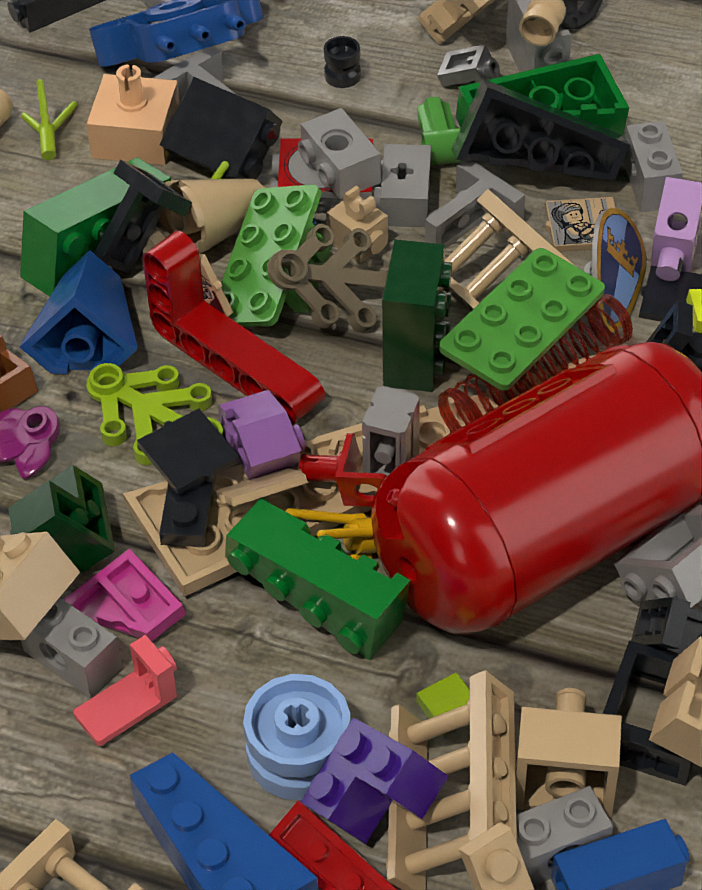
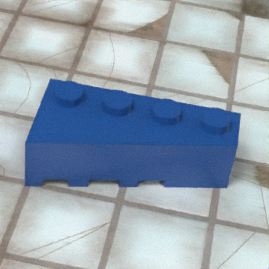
M173 752L129 775L136 808L189 890H318V878Z

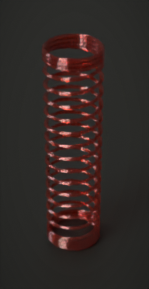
M605 293L584 314L588 317L592 331L581 322V318L577 323L582 338L572 328L568 330L575 349L587 361L590 357L584 341L598 355L603 351H600L596 338L606 346V349L619 346L630 340L633 326L631 318L622 303L615 297ZM599 301L606 303L618 316L623 328V338H620L618 328L613 319L598 307ZM600 312L609 320L615 334L606 326ZM583 328L588 332V334L592 338L595 347L587 339L583 331ZM573 335L579 340L580 344L584 349L585 354L575 342ZM562 336L558 341L563 352L574 365H580L574 348ZM564 343L569 347L570 351L572 352V354H573V356H574V359L570 356V354H569L568 351L566 350V348H565V346H564ZM554 344L549 349L552 357L562 370L569 369L564 355ZM553 348H554L555 351L559 354V356H560V358L562 359L564 365L559 361V359H558L557 356L555 355V352H554ZM545 353L544 356L550 363L553 371L543 356L540 358L546 370L554 376L558 374L557 368L550 356ZM537 361L535 365L538 367L542 376L538 373L534 365L531 368L537 376V378L541 382L547 380V376L542 366ZM528 370L526 373L532 383L525 374L522 377L533 388L537 384L533 375ZM469 375L465 381L458 382L454 388H448L438 396L440 415L450 431L454 432L462 426L450 408L448 396L454 399L458 414L467 425L483 416L477 404L468 395L467 386L476 391L481 404L487 412L492 411L493 406L479 389L478 379L486 383L491 397L500 406L504 404V400L498 390L477 375ZM475 378V385L468 383L471 379ZM519 379L517 381L519 386L515 383L514 387L522 394L526 392V389ZM461 385H464V392L458 390ZM511 388L508 392L507 390H502L509 400L515 398ZM460 407H461V408L463 409V411L465 412V414H466V416H467L469 422L467 421V419H466L465 416L463 415V413H462Z

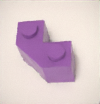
M269 390L219 405L217 421L222 425L223 437L240 456L248 480L285 468L292 469L298 467L301 452L305 449L302 431L298 424H291L286 410Z

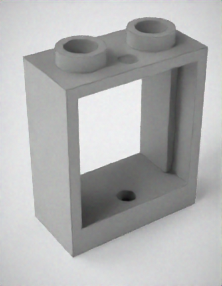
M693 505L665 522L614 563L621 577V586L632 601L641 602L644 600L675 597L691 602L690 608H692L702 599V505Z

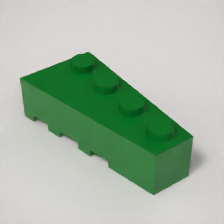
M601 54L488 80L624 135L629 106ZM480 82L459 87L456 119L460 128Z
M138 157L128 161V163L151 173L164 183L171 181V177ZM116 167L23 211L20 277L49 297L62 276L89 250L93 253L95 252L130 185L113 174Z
M260 498L226 535L225 557L237 572L243 575L250 574L263 584L265 590L273 598L289 602L299 610L301 616L314 627L322 626L336 636L338 643L352 654L359 653L367 660H370L402 623L410 579L399 573H396L392 579L377 571L379 568L377 561L364 554L357 561L345 553L340 541L327 534L318 538L312 536L307 523Z

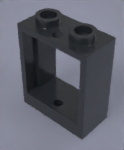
M629 640L603 714L619 715L633 675L666 685L673 660L678 655ZM621 722L620 766L686 786L693 766L691 761L650 741V730Z

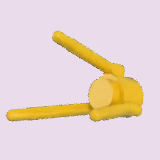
M288 508L285 511L296 518L345 524L344 528L319 530L317 537L327 534L335 539L343 538L345 548L348 551H354L353 554L348 556L357 561L363 554L372 559V553H377L374 545L371 517L366 518L364 513L343 514Z

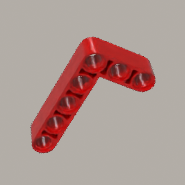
M175 231L143 255L150 318L156 331L165 340L245 396L269 390L286 410L292 425L325 399L324 388L312 373L204 301L200 255L195 243L188 235L181 231Z

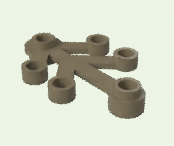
M317 224L308 232L306 241L296 251L280 250L271 256L267 264L270 280L282 290H294L312 309L311 317L318 327L328 328L339 319L340 311L334 302L325 300L310 282L322 283L350 313L348 320L354 330L365 332L376 323L377 316L374 309L369 305L363 304L348 286L384 290L388 270L386 272L343 268L354 256L361 255L370 247L371 238L365 230L356 228L344 237L343 245L323 265L307 264V262L316 252L326 250L334 242V232L326 224ZM316 233L324 237L325 243L317 239ZM353 237L360 241L361 247L354 243ZM282 267L288 269L290 276L283 271ZM321 309L329 313L330 320L323 317ZM358 313L366 317L367 323H363L359 319Z

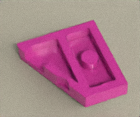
M130 548L64 599V601L101 626L137 638L146 635L151 642L187 614L182 603Z

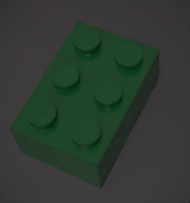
M394 239L382 299L383 386L433 392L435 376H443L445 355L440 352V341L450 332L451 321L443 320L445 317H449L451 307V292L444 291V287L450 288L452 276V262H445V244Z

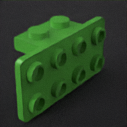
M316 185L260 188L254 192L221 282V288L233 310V313L228 317L242 327L274 325L279 319L284 302L295 313H309V305L294 290H282L273 284L268 276L267 264L271 256L280 250L296 251L306 241L308 232L315 227L312 221L322 195L321 190ZM316 233L317 239L325 243L324 237ZM332 244L326 250L316 252L307 264L323 265L329 258ZM282 267L283 271L290 276L288 269ZM310 282V283L315 287V289L318 291V285H319V283H318V282Z
M538 248L440 341V352L499 390H509L604 295L605 285L600 280L547 249Z

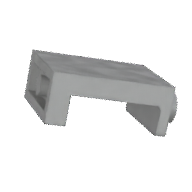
M508 0L506 45L519 72L570 61L572 36L569 30L558 31L553 42L548 45H533L527 42L519 31V24L525 12H527L530 0Z

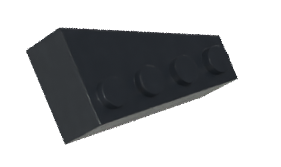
M482 78L451 150L456 160L481 161L488 162L491 165H511L526 167L529 170L564 172L567 175L614 181L630 148V144L621 134Z

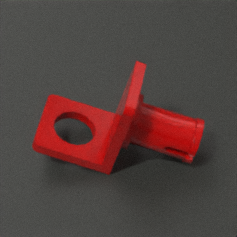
M347 433L343 449L338 456L303 453L299 461V469H301L302 473L306 474L307 481L337 482L344 506L372 507L375 495H365L359 492L356 486L359 484H369L378 489L382 480L387 477L382 473H359L362 458L354 433Z

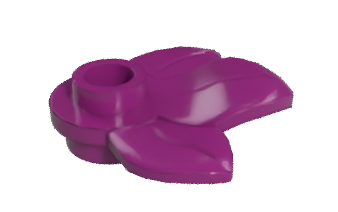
M37 406L28 411L11 408L0 412V463L15 460L17 470L23 480H27L39 472L50 459L51 444L55 442L60 432V420L57 414L46 406Z

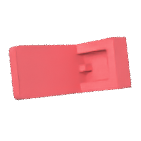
M146 635L130 644L134 671L73 711L76 721L98 746L104 745L177 698L174 672L177 670L176 663L165 647L157 648Z

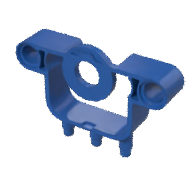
M171 0L155 5L146 11L96 25L90 28L89 31L99 66L115 65L135 58L145 62H159L237 39L245 34V25L263 19L264 15L260 0Z

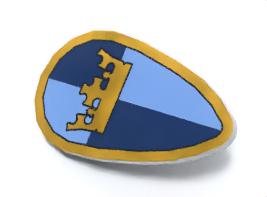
M608 208L598 215L594 226L592 261L588 262L584 267V272L600 280L605 285L603 295L605 300L595 311L598 324L606 334L619 329L628 319L641 289L646 268L645 249L637 226L629 215L618 208Z

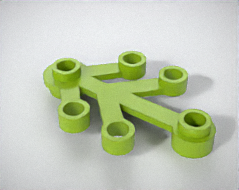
M104 363L94 367L86 381L89 396L101 402L103 422L100 425V432L104 444L114 447L126 441V425L123 420L119 419L118 401L132 408L136 432V441L133 444L134 457L142 465L153 464L144 452H141L142 450L137 442L138 439L153 432L151 419L164 426L166 421L173 422L183 417L167 407L188 405L192 410L199 408L201 411L209 409L213 402L211 388L204 383H195L189 388L178 389L180 385L179 373L175 367L170 365L160 366L156 370L125 374L119 366ZM171 378V380L163 381L162 379ZM155 386L159 392L142 394L134 389ZM196 396H204L201 399L195 398ZM207 417L223 436L221 423L216 419ZM113 430H117V431H118L117 433H114V434L108 433V432L113 431Z

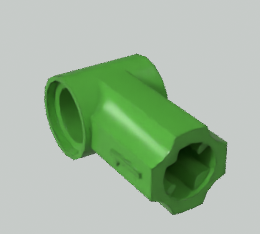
M440 97L426 98L422 105L417 106V118L422 133L421 145H431V166L461 162V160H456L451 150L461 128L455 127L449 103L442 101Z

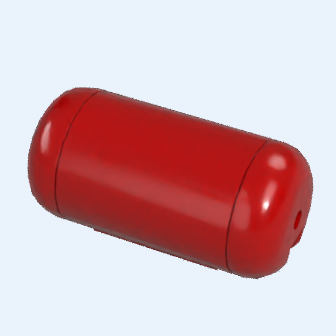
M649 341L632 346L610 347L575 368L559 372L425 447L426 451L395 468L382 480L371 510L374 545L388 577L392 579L396 573H399L411 580L406 601L407 605L433 626L452 634L470 635L497 626L702 500V372L687 356L667 344Z

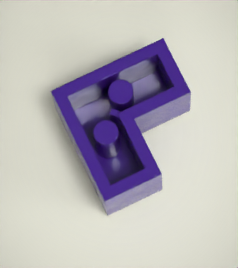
M353 717L300 802L366 844L392 802L423 819L449 776L412 749Z

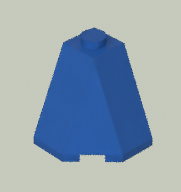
M89 250L62 276L22 340L20 348L48 372L53 374H68L69 370H92L97 365L104 363L120 366L138 347L120 276Z

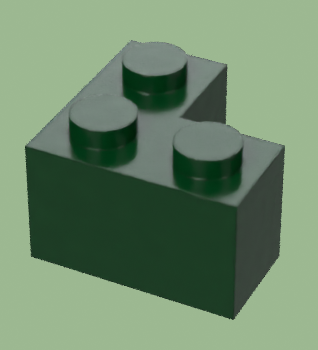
M74 465L50 481L48 480L8 508L11 535L22 532H48L80 571L78 576L115 552L103 485L100 481Z

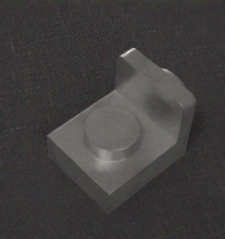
M486 44L447 52L437 77L443 87L455 84L464 85L471 81L481 82L482 78L485 80L498 78L500 76V68L497 60L492 58Z

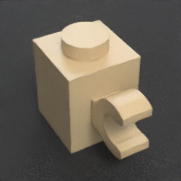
M354 186L343 195V201L326 212V225L333 230L335 236L332 244L338 249L343 245L344 237L353 229L360 228L369 234L371 238L370 247L361 255L352 258L359 264L372 255L380 253L388 245V215L376 208L374 197L369 196L366 199L360 197V188L358 186ZM353 237L354 243L361 247L360 241Z

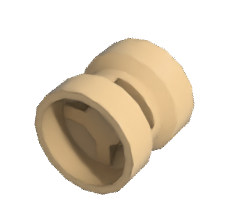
M530 0L527 12H525L519 24L521 36L527 42L537 46H545L552 43L566 15L564 2L562 0Z

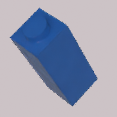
M665 818L555 854L553 857L551 881L556 890H669L682 885L686 864L689 863V853L683 838L679 834H673Z

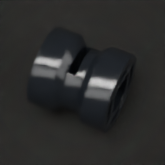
M337 36L329 39L323 48L326 62L324 67L326 82L335 88H349L356 85L361 78L359 42L348 36Z

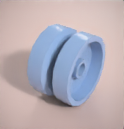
M289 674L267 682L255 691L247 703L243 721L247 762L252 777L265 791L282 799L301 800L310 787L312 780L336 746L338 739L351 722V713L345 697L332 683L314 675Z

